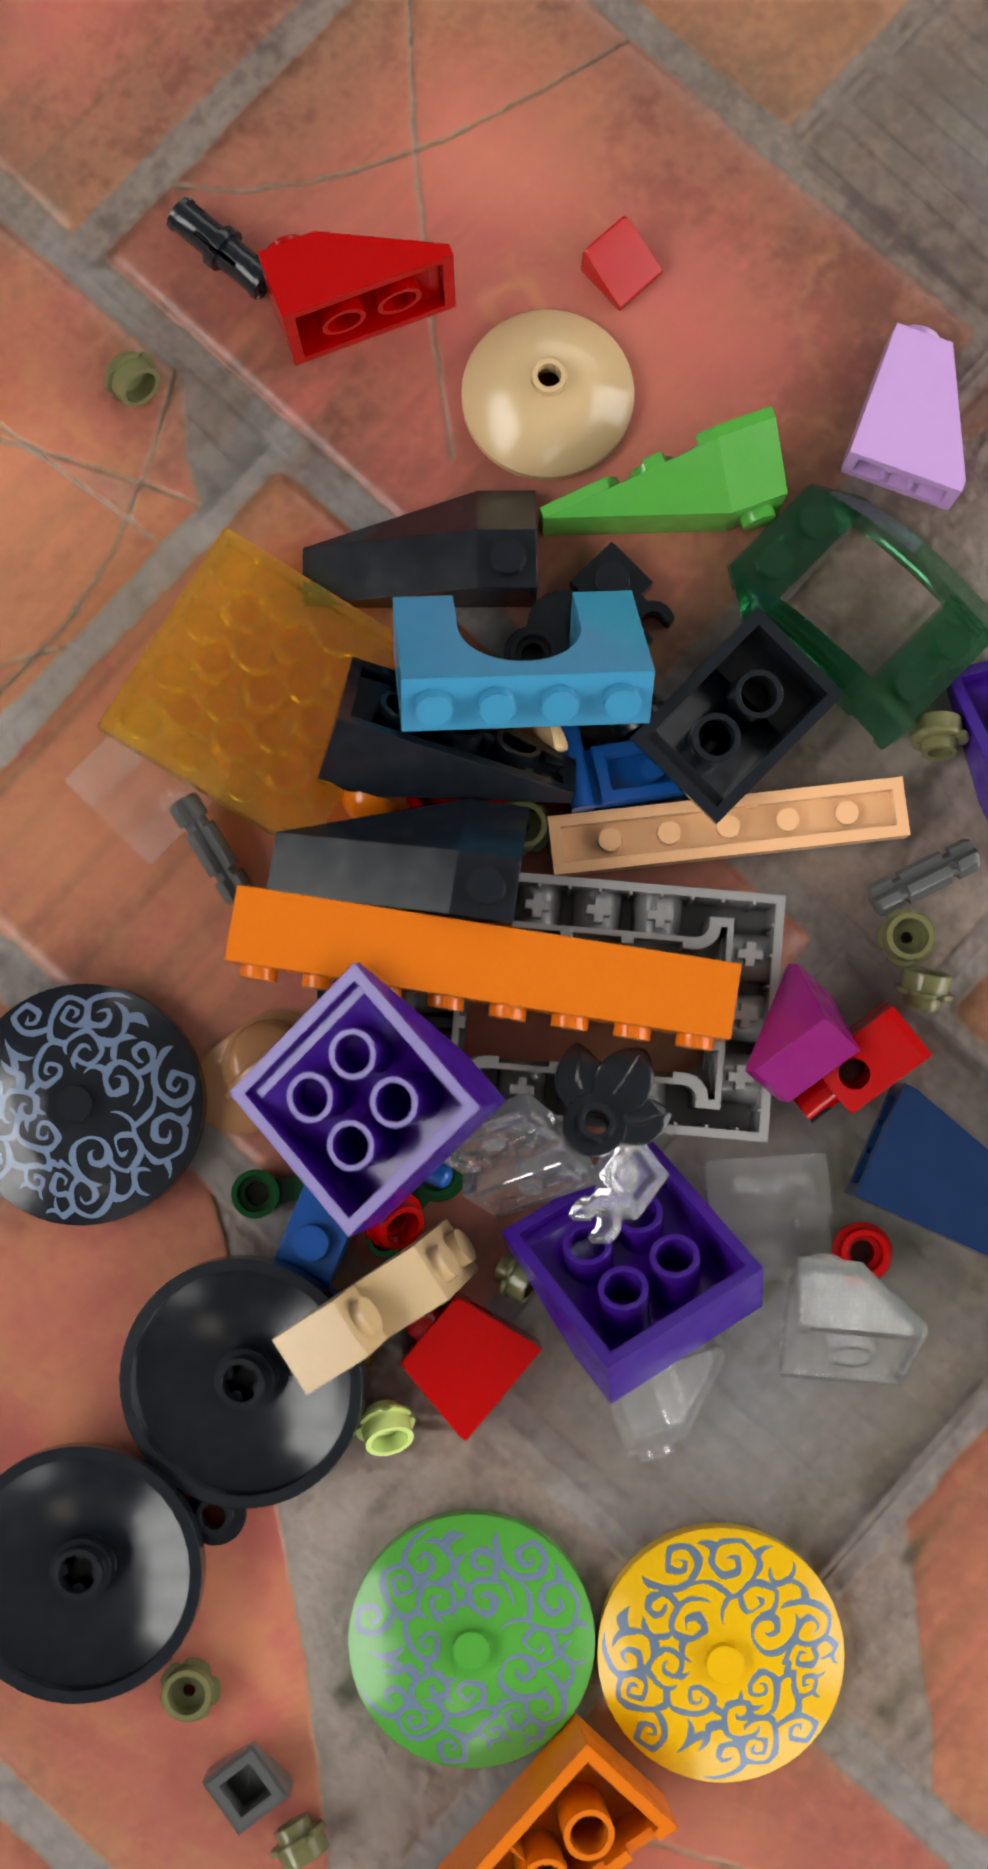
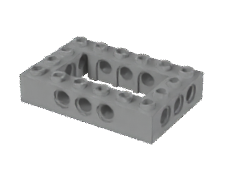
M520 872L512 928L682 955L711 957L714 960L742 964L731 1040L724 1042L714 1041L713 1051H704L702 1076L685 1072H654L653 1086L648 1098L660 1102L672 1112L671 1119L662 1133L768 1142L771 1093L752 1078L745 1069L780 983L786 895ZM406 992L405 1002L464 1052L468 1002L464 1001L463 1012L426 1007L427 995ZM467 1055L507 1100L489 1118L562 1124L566 1108L554 1088L555 1073L559 1061L541 1062L507 1059L490 1055ZM590 1114L584 1119L586 1127L605 1128V1122L598 1115Z

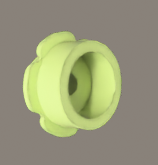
M394 1400L377 1401L365 1410L356 1435L358 1439L364 1441L366 1450L370 1454L375 1456L393 1455L403 1451L412 1443L414 1439L412 1428L415 1425V1417L411 1414L409 1407L399 1404Z

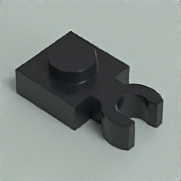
M613 542L604 548L570 581L569 588L573 592L632 590L641 623L646 618H656L668 629L675 619L667 605L659 601H648L644 597L652 588L653 581ZM644 631L647 645L649 648L652 644L653 639L647 632Z

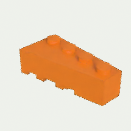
M575 1713L436 1869H622L633 1861L631 1856L633 1852L657 1837L659 1842L679 1828L664 1793Z

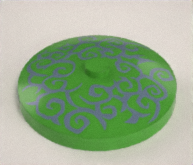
M485 1509L452 1510L433 1515L408 1527L393 1538L373 1560L359 1586L351 1612L348 1635L349 1660L353 1679L365 1707L375 1722L400 1746L425 1760L440 1765L469 1769L488 1768L510 1763L537 1750L555 1736L571 1718L581 1702L592 1672L595 1654L594 1620L589 1597L575 1566L562 1549L546 1534L519 1518L501 1512Z

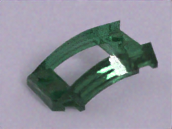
M813 483L808 484L777 515L776 519L769 523L727 565L732 590L735 589L741 613L739 621L742 622L759 607L845 693L836 704L848 716L852 715L874 738L873 743L880 750L885 749L916 726L914 721L988 647V605L932 548L892 516L862 496ZM851 526L893 557L941 603L930 617L872 676L829 636L780 598Z

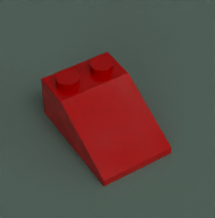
M312 231L301 236L297 234L284 235L274 240L268 248L257 252L270 301L295 366L456 307L454 255L449 244Z

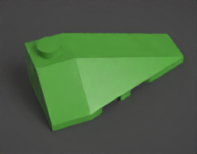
M772 406L718 424L696 434L695 438L698 445L675 458L664 456L659 451L642 459L644 464L635 468L629 474V479L619 483L617 477H604L541 506L538 522L541 535L574 536L719 532L741 525L744 531H752L771 523L776 519V513L780 511L788 494L776 416Z

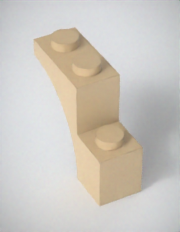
M445 1219L361 1279L295 1321L272 1339L306 1395L370 1356L387 1338L448 1301L479 1270L475 1263L476 1253L474 1247L460 1229L454 1230L449 1221Z

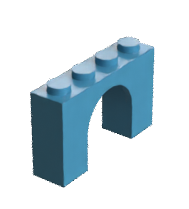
M632 590L572 592L570 648L549 658L530 661H515L492 657L468 645L458 631L453 595L392 597L393 656L402 732L650 723L655 669Z

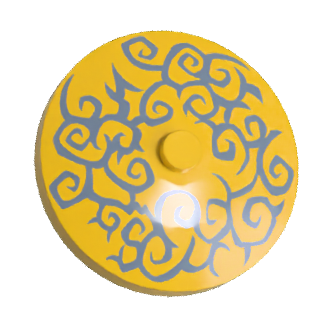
M711 1522L685 1526L668 1532L642 1548L624 1566L611 1585L599 1616L596 1656L600 1682L607 1705L615 1721L629 1740L648 1758L676 1774L706 1782L726 1783L753 1779L773 1772L793 1760L813 1742L825 1726L837 1702L844 1672V1642L835 1606L826 1588L804 1559L789 1546L763 1531L739 1524Z

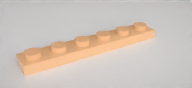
M903 776L749 793L717 824H714L691 800L547 816L553 875L576 876L904 839L911 835Z

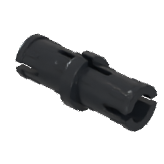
M183 197L169 213L167 227L171 231H175L203 254L204 264L216 272L222 270L248 291L255 300L263 298L268 293L259 257L257 253L242 242V234L231 225H221L198 206L191 197Z

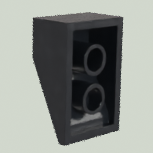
M758 607L722 641L650 716V723H644L629 739L714 824H717L845 693Z

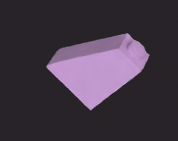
M897 322L884 347L839 472L946 511L949 510L962 493L966 483L953 342L940 338L929 327L917 324L906 326Z

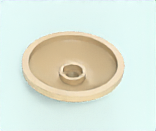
M534 310L518 314L501 322L490 330L477 344L466 364L461 389L462 410L465 423L474 442L496 465L507 472L531 480H565L595 468L608 458L620 444L628 429L633 411V376L623 351L616 341L599 325L587 318L567 311ZM544 373H553L560 381L554 386H545L540 383L538 378Z

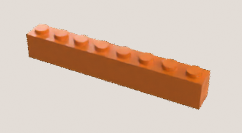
M237 885L224 957L225 961L240 966L239 977L276 983L278 972L302 975L301 987L327 991L353 963L360 962L400 998L402 991L427 995L426 1007L463 1012L464 1001L489 1005V1017L525 1022L527 1011L552 1015L550 1023L552 1027L583 1032L588 1031L589 1021L613 1024L612 1036L650 1042L651 1031L676 1034L675 1046L702 1051H713L714 1041L724 1042L731 1040L742 966L740 963Z

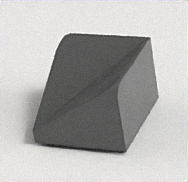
M255 1741L209 1767L202 1781V1784L238 1835L290 1796L294 1783L287 1771Z

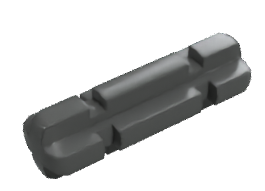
M190 793L174 802L170 806L172 817L180 829L185 827L188 832L185 838L209 877L215 876L218 881L215 887L227 904H233L237 885L253 887L252 882L243 868L238 870L235 865L238 859L214 820L208 821L205 816L208 810L200 797L195 793Z
M961 839L945 847L947 853L943 855L937 851L896 871L897 878L893 880L886 876L870 884L867 888V896L871 906L879 916H887L889 913L903 908L901 902L905 900L911 904L952 884L951 877L955 875L958 879H962L978 871L981 867V858L977 849L969 839Z

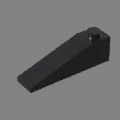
M535 490L475 491L303 548L304 608H392V597L453 595L455 608L532 607L537 599V516Z
M352 657L325 747L318 779L334 783L337 787L346 791H360L376 797L470 798L494 801L571 803L575 794L576 760L515 728H503L499 731L494 729L402 732L395 670Z
M467 798L276 832L267 889L512 928L530 807Z

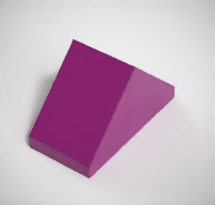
M799 964L787 965L745 1069L752 1078L780 1102H791L860 1051L833 997Z

